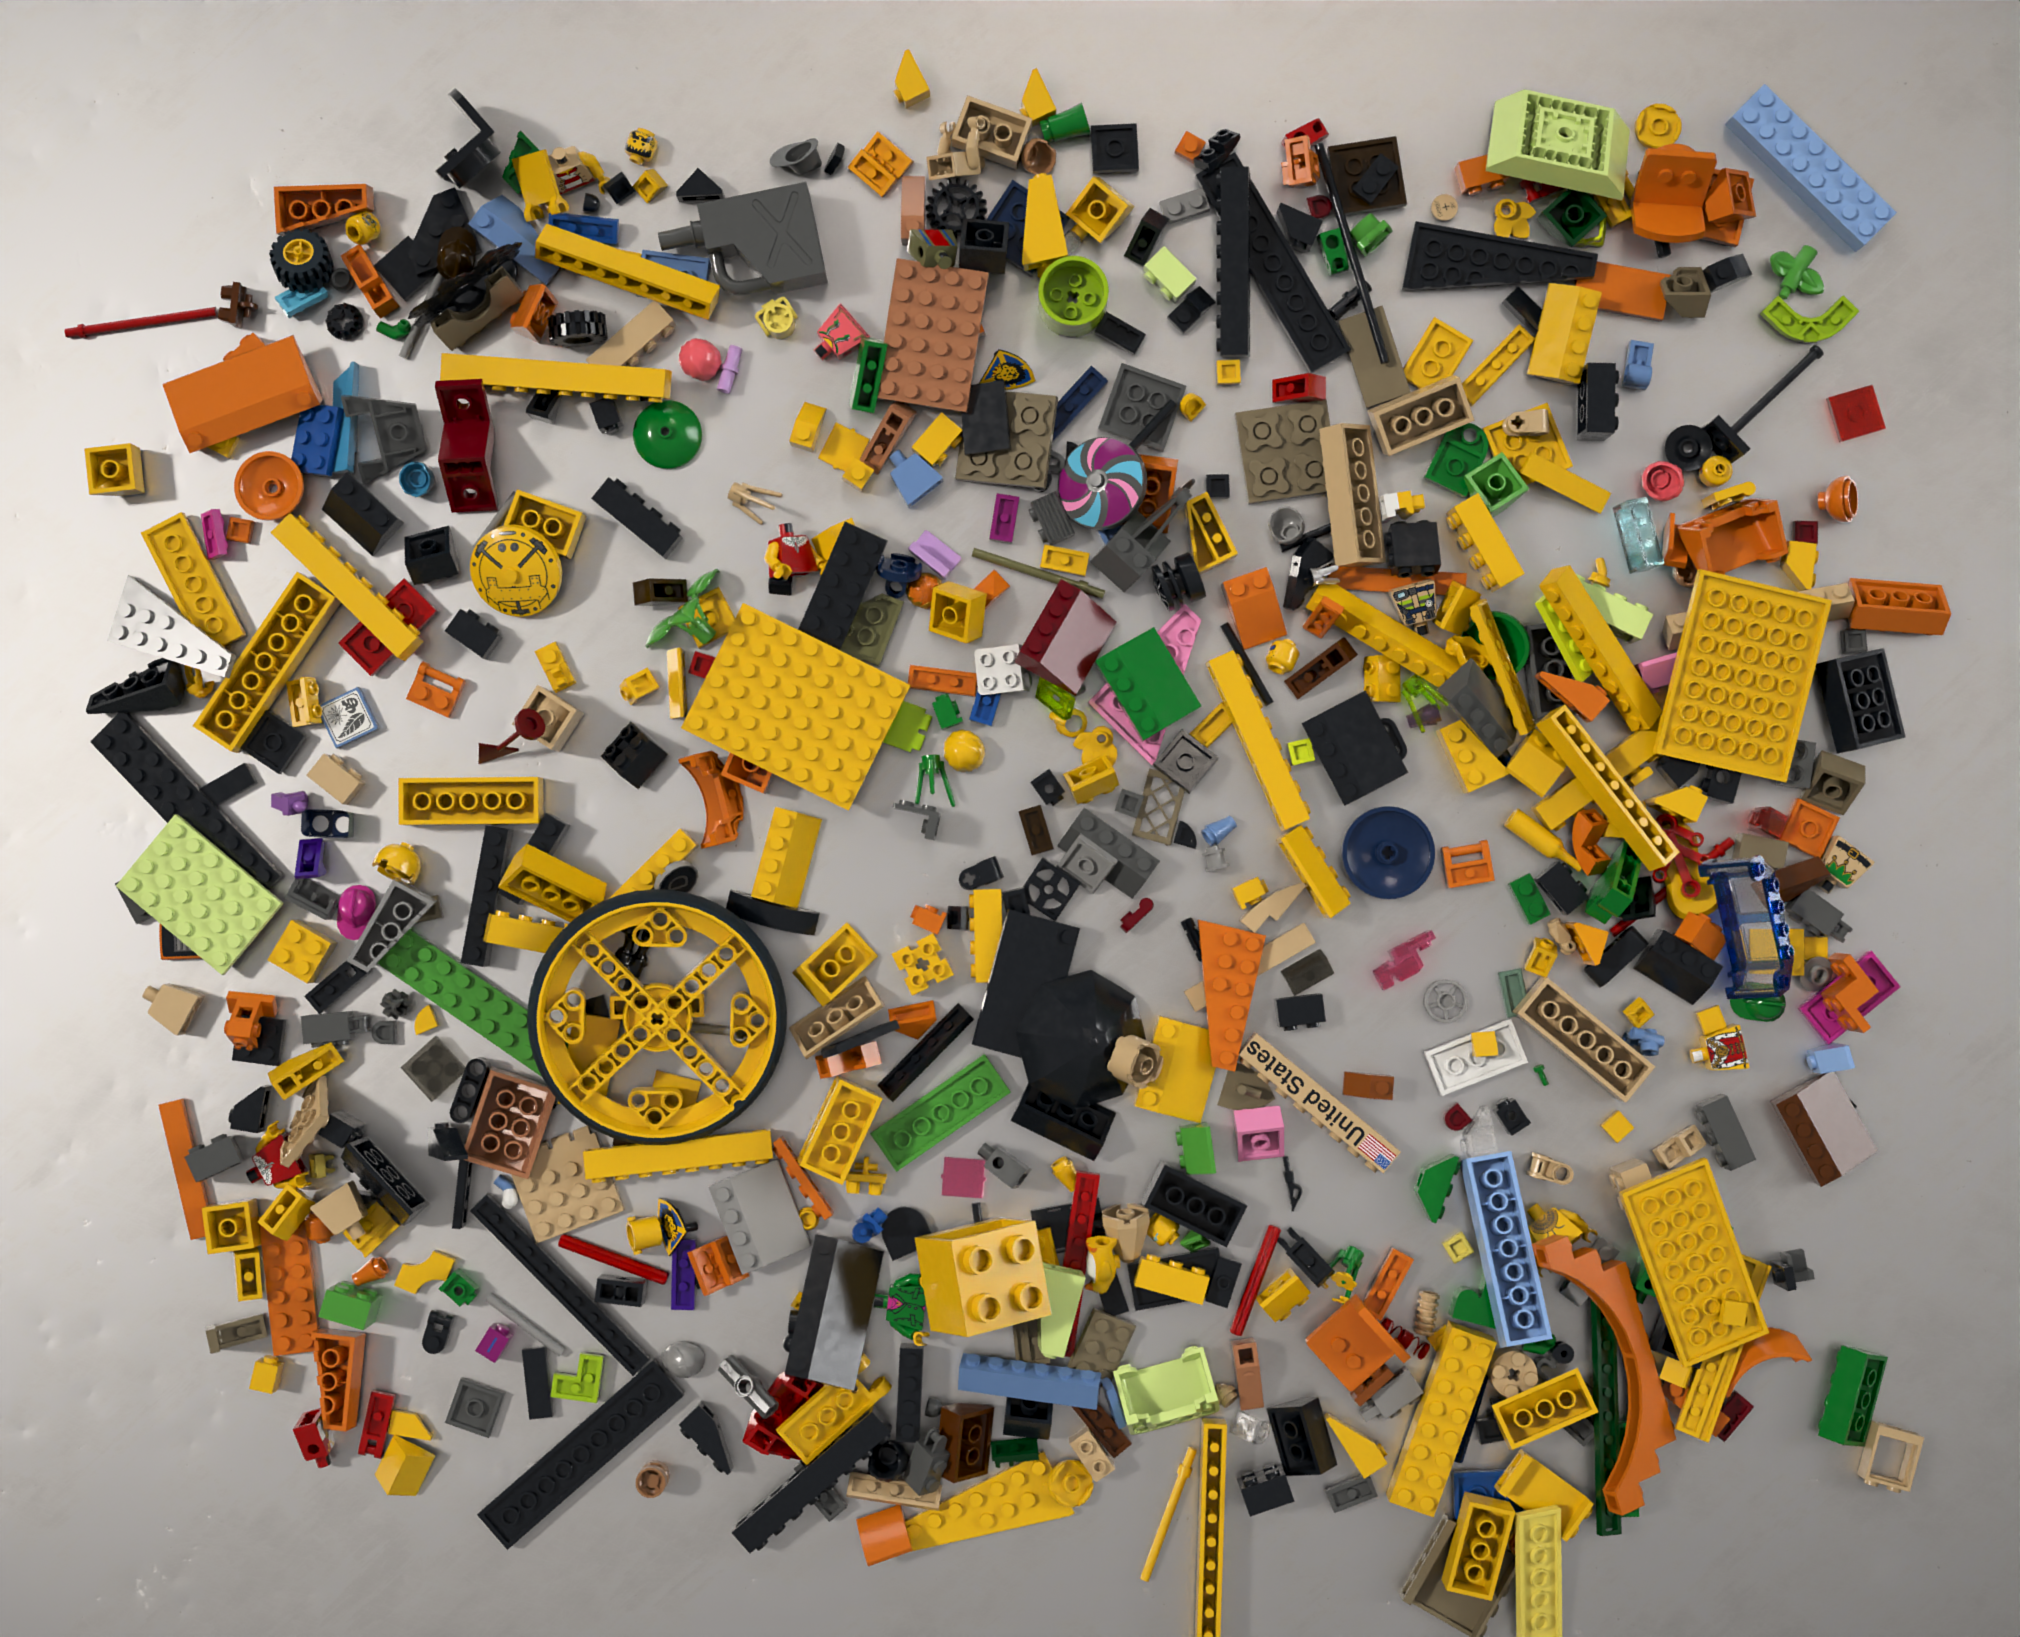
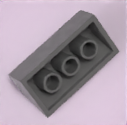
M1470 658L1437 689V692L1461 721L1498 758L1514 743L1517 729L1513 725V716L1510 709L1505 705L1504 697L1476 662Z
M1086 808L1082 809L1057 845L1060 849L1067 852L1080 833L1118 860L1104 880L1132 899L1160 862V860Z

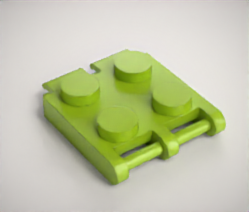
M903 701L883 743L910 753L912 749L920 751L925 735L919 734V729L927 732L932 716L925 714L927 709Z

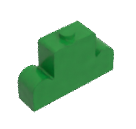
M1625 840L1610 857L1611 861L1606 868L1607 870L1591 888L1585 908V913L1603 924H1606L1612 916L1619 917L1633 901L1642 861Z
M1483 1272L1478 1293L1467 1286H1461L1455 1290L1448 1314L1455 1319L1496 1329Z

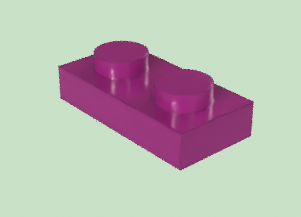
M997 493L989 540L1012 543L1019 497Z

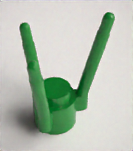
M940 755L921 756L922 763H919L915 804L920 802L924 771L925 775H929L930 793L934 794V775L939 774L940 770L952 807H955L956 804L945 772L944 761H940Z

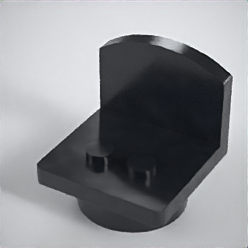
M454 88L448 94L449 98L476 128L478 133L458 151L453 148L444 156L447 161L434 172L440 179L448 175L460 189L501 152L489 139L494 133L493 129L468 100Z

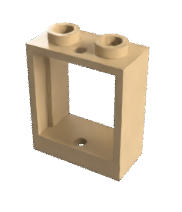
M1871 1420L1857 1475L1864 1479V1483L1878 1487L1879 1484L1887 1486L1886 1489L1896 1493H1901V1490L1910 1492L1924 1437L1916 1432ZM1880 1435L1907 1442L1898 1479L1870 1472Z

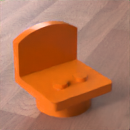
M1668 144L1657 149H1647L1630 201L1634 233L1647 239L1668 243L1691 242L1703 238L1706 229L1702 206L1717 163L1716 154L1712 152H1698L1683 144Z
M1357 1294L1352 1296L1305 1339L1308 1347L1349 1391H1354L1394 1354L1403 1363L1411 1358L1396 1337L1393 1338Z

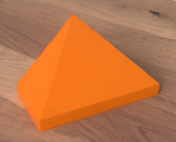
M994 569L974 590L987 593L986 610L1010 585Z
M933 1000L888 1009L889 1020L897 1021L900 1027L894 1031L917 1040L937 1020Z

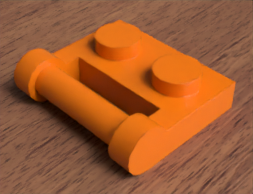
M422 661L406 699L450 718L466 680L460 677L454 678L430 667L429 663ZM426 675L452 686V692H446L424 682Z
M1481 840L1477 844L1449 848L1448 846L1441 847V857L1448 888L1495 881L1487 840ZM1480 852L1482 854V859L1456 864H1452L1451 857Z

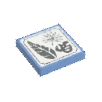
M356 687L320 705L322 708L321 718L337 749L379 729L360 687Z

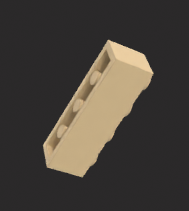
M653 301L590 355L586 361L588 364L634 367L640 361L639 357L645 352L650 353L657 346L656 342L662 337L667 338L673 333L676 324L657 301Z

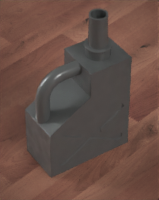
M806 182L697 204L699 221H690L689 226L658 232L662 251L695 245V248L705 246L716 283L724 291L734 295H746L765 290H771L774 294L828 283L811 197ZM739 255L759 278L744 281L731 279L726 272L724 258Z

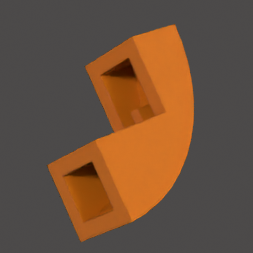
M1594 808L1578 811L1572 831L1574 852L1579 865L1587 876L1604 873L1611 861V858L1597 845L1609 823Z
M876 1041L861 1044L827 1058H823L822 1054L815 1056L820 1079L882 1064Z

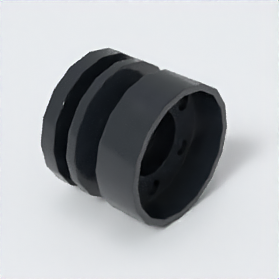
M1189 552L1174 558L1175 569L1173 570L1166 561L1162 562L1164 573H1162L1158 565L1151 567L1154 587L1159 599L1169 612L1175 610L1173 599H1175L1179 607H1183L1182 595L1186 594L1191 603L1206 597L1201 576Z

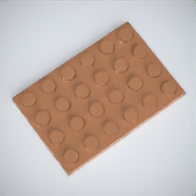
M897 258L884 342L888 345L878 399L967 413L989 278L988 272L956 267L941 269L938 265L935 267H923L918 261Z

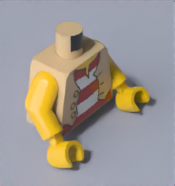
M571 146L566 149L562 147L555 148L552 154L548 155L560 195L596 181L595 178L599 180L598 187L600 193L605 194L603 185L610 178L604 177V171L593 154L584 151L580 152L575 146ZM546 202V203H545V208H546L548 214L550 213V211H549V203H550V202Z

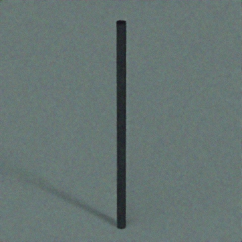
M1318 143L1314 147L1380 363L1386 364L1390 360L1323 143Z

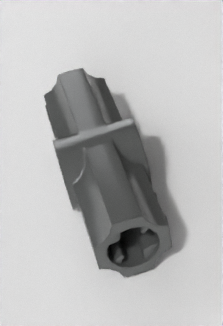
M730 1355L721 1362L718 1371L734 1387L737 1395L744 1397L763 1419H767L775 1413L779 1403L763 1387L759 1378L754 1377L734 1355ZM750 1381L751 1389L747 1392L746 1384Z

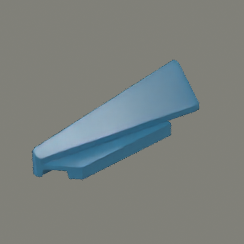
M351 362L349 368L333 382V406L343 408L341 395L358 396L359 364L356 362ZM345 412L343 413L332 474H345L346 472L354 474L355 453H357L358 415L346 417Z

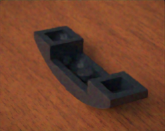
M732 889L730 890L726 909L740 919L773 929L806 935H815L820 912L801 907L795 909L751 897V894Z

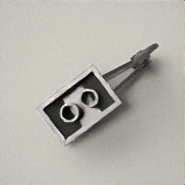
M1195 479L1188 481L1182 488L1179 487L1172 494L1171 499L1148 518H1145L1137 510L1090 560L1096 568L1123 592L1129 589L1143 575L1171 542L1162 532L1177 512L1192 497L1189 489L1195 483ZM1174 505L1176 509L1158 530L1152 523Z

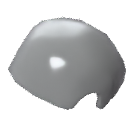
M1291 507L1279 508L1272 513L1268 521L1273 538L1280 544L1288 545L1295 543L1303 536L1305 523L1296 509Z

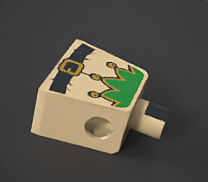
M1832 836L1821 858L1831 876L1821 881L1817 887L1827 894L1832 891L1835 885L1840 888H1849L1875 862L1841 836Z

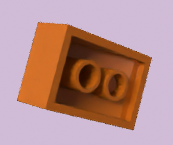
M536 284L529 285L527 291H523L524 296L519 301L521 305L518 311H515L511 316L510 328L515 333L540 343L548 326L547 318L553 315L558 301L546 285Z
M1139 454L1147 472V489L1138 511L1145 518H1148L1171 499L1170 497L1174 493L1178 459ZM1172 506L1152 523L1158 530L1171 515ZM1169 524L1162 533H1168Z
M1267 567L1230 579L1221 584L1244 650L1287 635Z

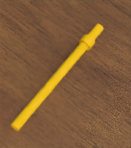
M1188 1447L1183 1463H1180L1178 1467V1477L1140 1577L1143 1581L1149 1582L1186 1479L1190 1478L1193 1468L1191 1466L1197 1452L1195 1448Z

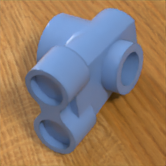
M1632 1027L1630 1032H1624L1622 1037L1627 1044L1640 1046V1054L1645 1056L1658 1055L1659 1048L1664 1045L1665 1041L1664 1036L1657 1034V1030Z

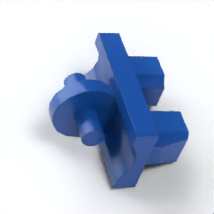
M879 1207L870 1214L865 1213L855 1221L857 1224L852 1229L853 1239L858 1243H866L883 1230L880 1225L888 1216Z

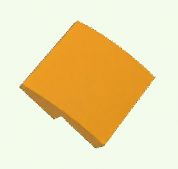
M877 131L866 147L861 149L848 168L881 197H884L914 161L881 132Z

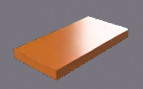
M1597 261L1593 279L1575 280V286L1602 292L1598 310L1662 321L1667 301L1664 299L1660 281L1665 277L1669 278L1671 275Z

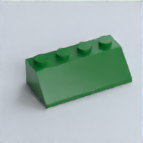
M1841 1346L1836 1356V1369L1830 1379V1392L1824 1402V1415L1818 1424V1436L1842 1445L1865 1447L1888 1359L1887 1356L1851 1346Z

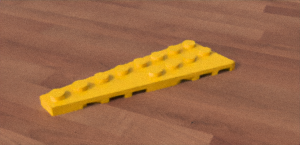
M1044 1450L1038 1452L1039 1460L1018 1462L1012 1467L941 1501L939 1511L925 1509L906 1519L905 1523L910 1535L912 1550L916 1551L1063 1518L1075 1513L1072 1507H1064L1056 1503L1051 1497L1048 1489V1478L1053 1468Z

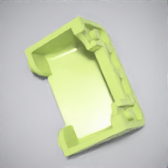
M1188 1347L1179 1359L1137 1370L1135 1367H1131L1130 1364H1126L1113 1371L1131 1435L1143 1434L1205 1417L1220 1410L1203 1347Z

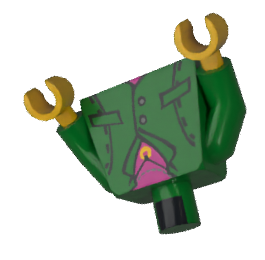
M909 1273L896 1279L894 1284H890L889 1295L875 1294L873 1307L887 1309L886 1320L889 1321L891 1327L902 1336L913 1340L915 1345L927 1346L926 1343L922 1342V1336L929 1337L930 1334L919 1331L923 1329L926 1305L921 1274Z

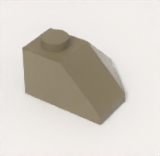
M1678 267L1673 271V275L1669 278L1665 277L1660 281L1664 299L1681 317L1705 318L1711 293L1701 267Z

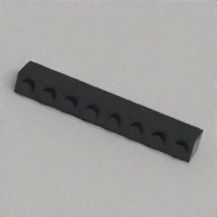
M1249 166L1221 167V174H1217L1216 177L1217 189L1221 188V198L1216 200L1217 212H1221V221H1217L1216 224L1217 235H1221V245L1216 247L1217 259H1221V268L1216 270L1217 282H1221V291L1216 293L1217 305H1221V315L1216 317L1217 329H1220V338L1216 340V349L1223 358L1250 357Z
M873 1405L808 1465H803L802 1468L738 1521L731 1533L749 1553L755 1549L761 1550L768 1543L767 1539L772 1534L777 1536L786 1527V1522L790 1519L796 1520L803 1513L802 1509L807 1504L811 1506L821 1497L820 1493L825 1489L828 1491L838 1483L837 1479L843 1473L848 1475L856 1467L855 1463L860 1459H867L874 1451L872 1448L878 1443L883 1445L891 1437L892 1425Z

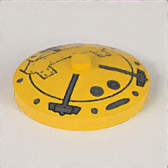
M504 525L495 528L479 540L471 555L470 574L476 591L489 606L503 614L516 617L536 614L545 609L555 599L560 590L562 566L559 556L552 544L543 535L531 528L521 525Z

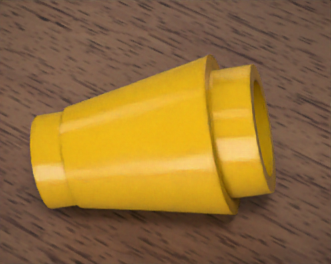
M1063 1156L1052 1163V1174L1070 1192H1073L1076 1170L1072 1161Z

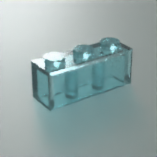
M1647 497L1627 500L1613 507L1629 573L1648 571L1663 565L1664 560Z

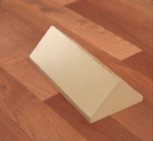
M864 976L840 992L825 1006L821 1005L789 1027L803 1056L808 1059L883 1008L885 1004L869 980Z

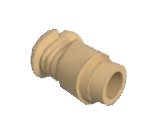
M1560 918L1547 922L1548 932L1560 946L1559 951L1564 955L1572 954L1577 946L1571 940V935L1566 925L1561 922Z

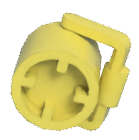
M780 297L775 301L773 299L761 306L763 309L755 314V319L767 337L771 335L776 339H785L792 335L795 330V319L798 318L785 297ZM762 314H764V315H763L764 324L762 323V321H761L760 318H759V316H761Z

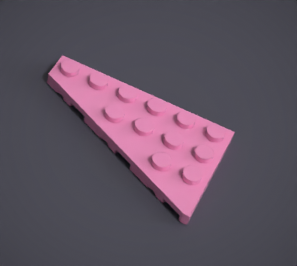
M1186 604L1157 632L1183 675L1201 623V619ZM1106 683L1092 697L1088 704L1152 766L1156 761L1166 728L1142 742Z

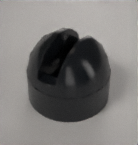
M585 193L583 211L589 213L597 211L600 206L599 199L593 194Z

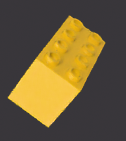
M838 1075L835 1076L797 1157L799 1165L843 1185L881 1104L882 1098L880 1095Z

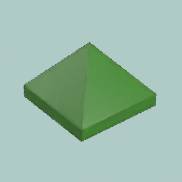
M1191 1230L1180 1241V1244L1192 1252L1210 1246L1211 1241Z

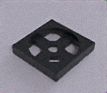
M1042 857L1023 887L1028 904L1056 921L1081 882ZM1046 869H1051L1055 872L1051 879L1047 881L1036 876L1038 872ZM1062 877L1068 882V895L1058 890L1057 885ZM1030 884L1037 887L1040 891V895L1035 902L1030 895ZM1051 885L1053 892L1047 894L1044 890L1045 886ZM1053 898L1061 903L1056 908H1043L1048 899Z

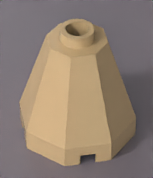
M1135 1203L1127 1204L1128 1208L1120 1209L1121 1204H1115L1101 1210L1103 1227L1108 1237L1117 1239V1244L1113 1248L1115 1255L1118 1254L1122 1262L1131 1263L1141 1255L1150 1223L1149 1211L1143 1205Z

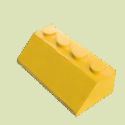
M1548 284L1538 332L1527 371L1528 375L1567 385L1580 384L1602 292L1580 286Z
M775 807L751 897L794 908L799 906L822 819Z
M1298 825L1277 838L1276 841L1302 883L1307 885L1305 888L1324 918H1332L1351 904L1348 900L1351 895L1344 885L1340 887L1336 880L1338 874L1332 866L1328 867L1323 860L1326 858L1320 846L1315 847L1311 841L1314 837L1307 826L1303 828L1302 825Z
M526 844L513 857L498 888L571 923L583 912L604 901L607 883L534 846Z
M1578 1368L1491 1405L1509 1450H1514L1598 1413V1409Z

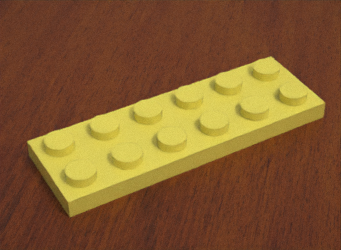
M1557 1505L1516 1512V1637H1562L1561 1508Z

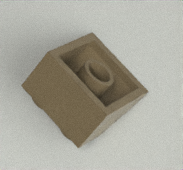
M1821 750L1813 763L1810 789H1803L1800 799L1844 815L1865 785V766Z

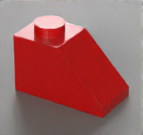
M1305 373L1272 380L1273 403H1304L1326 400V377Z

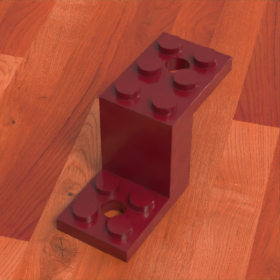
M483 379L436 381L435 391L444 422L438 463L451 512L498 510V500L490 472L495 430ZM458 399H466L468 403L463 404ZM466 489H473L476 492L469 493Z

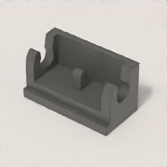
M304 878L294 880L284 899L324 920H331L338 908L341 896Z

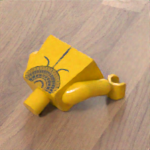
M1538 1203L1527 1211L1535 1221L1528 1227L1532 1244L1554 1234L1568 1236L1572 1245L1581 1238L1591 1243L1587 1237L1588 1234L1591 1232L1595 1236L1598 1235L1597 1231L1588 1227V1224L1577 1213L1565 1209L1557 1210L1554 1207L1545 1213ZM1537 1265L1538 1274L1543 1278L1541 1274L1543 1268Z

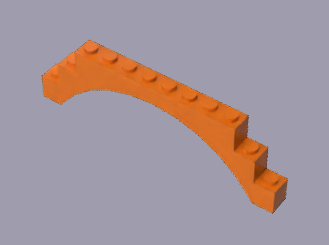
M1554 1234L1532 1244L1538 1267L1565 1277L1592 1299L1613 1329L1623 1355L1628 1380L1626 1429L1617 1462L1602 1489L1608 1511L1623 1516L1645 1505L1643 1491L1639 1482L1661 1472L1658 1464L1659 1458L1655 1453V1449L1676 1440L1675 1427L1669 1415L1668 1403L1663 1394L1662 1382L1657 1373L1656 1361L1651 1352L1649 1336L1645 1331L1643 1315L1639 1310L1636 1291L1632 1286L1630 1270L1626 1262L1609 1260L1601 1264V1257L1597 1249L1582 1247L1572 1252V1244L1568 1236Z

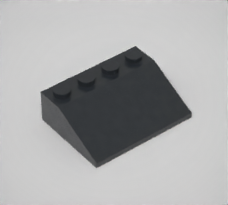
M1884 648L1816 664L1817 675L1837 754L1906 737Z
M1366 690L1302 723L1344 806L1408 773Z
M367 1136L350 1142L345 1146L341 1155L344 1167L349 1172H354L360 1178V1184L366 1190L370 1189L376 1195L375 1200L382 1207L386 1206L391 1211L390 1215L396 1223H402L405 1226L429 1205V1202Z

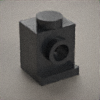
M1050 769L1030 782L1045 805L1051 803L1054 806L1064 799L1062 794L1065 793V790ZM1050 784L1053 786L1054 790L1052 793L1045 791L1046 785Z
M1506 1097L1496 1103L1497 1108L1492 1110L1507 1134L1511 1136L1531 1124L1517 1101L1513 1098L1508 1099ZM1514 1111L1516 1116L1510 1120L1508 1114Z

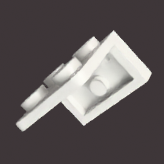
M1015 644L977 649L975 651L977 685L980 695L1030 692L1029 686H1032L1031 673L1014 663L1023 645Z

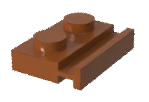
M1384 1363L1349 1394L1361 1407L1394 1374Z

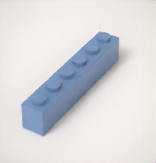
M963 1353L959 1366L958 1390L1097 1410L1101 1384L1100 1372Z

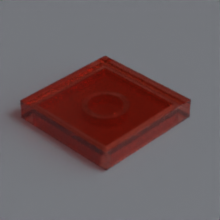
M1873 385L1826 399L1839 443L1886 429Z

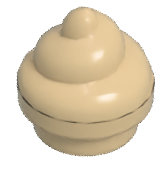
M1219 1383L1215 1385L1219 1405H1222L1224 1408L1230 1406L1238 1398L1234 1386L1221 1385Z

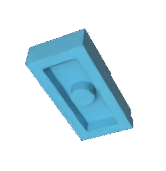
M324 287L320 289L314 288V292L310 293L309 290H306L305 293H299L298 289L295 292L288 289L275 296V300L286 316L291 318L292 315L298 312L301 313L305 308H309L327 298L328 293Z

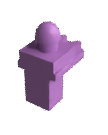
M305 791L289 794L282 792L271 794V807L282 811L284 816L303 813L308 806V795Z

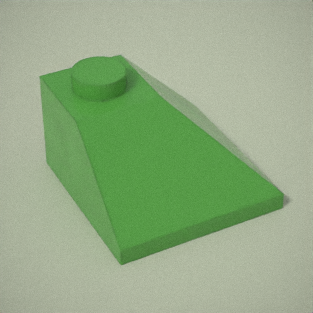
M1503 452L1464 476L1470 496L1472 497L1479 493L1492 518L1506 510L1529 490V487Z

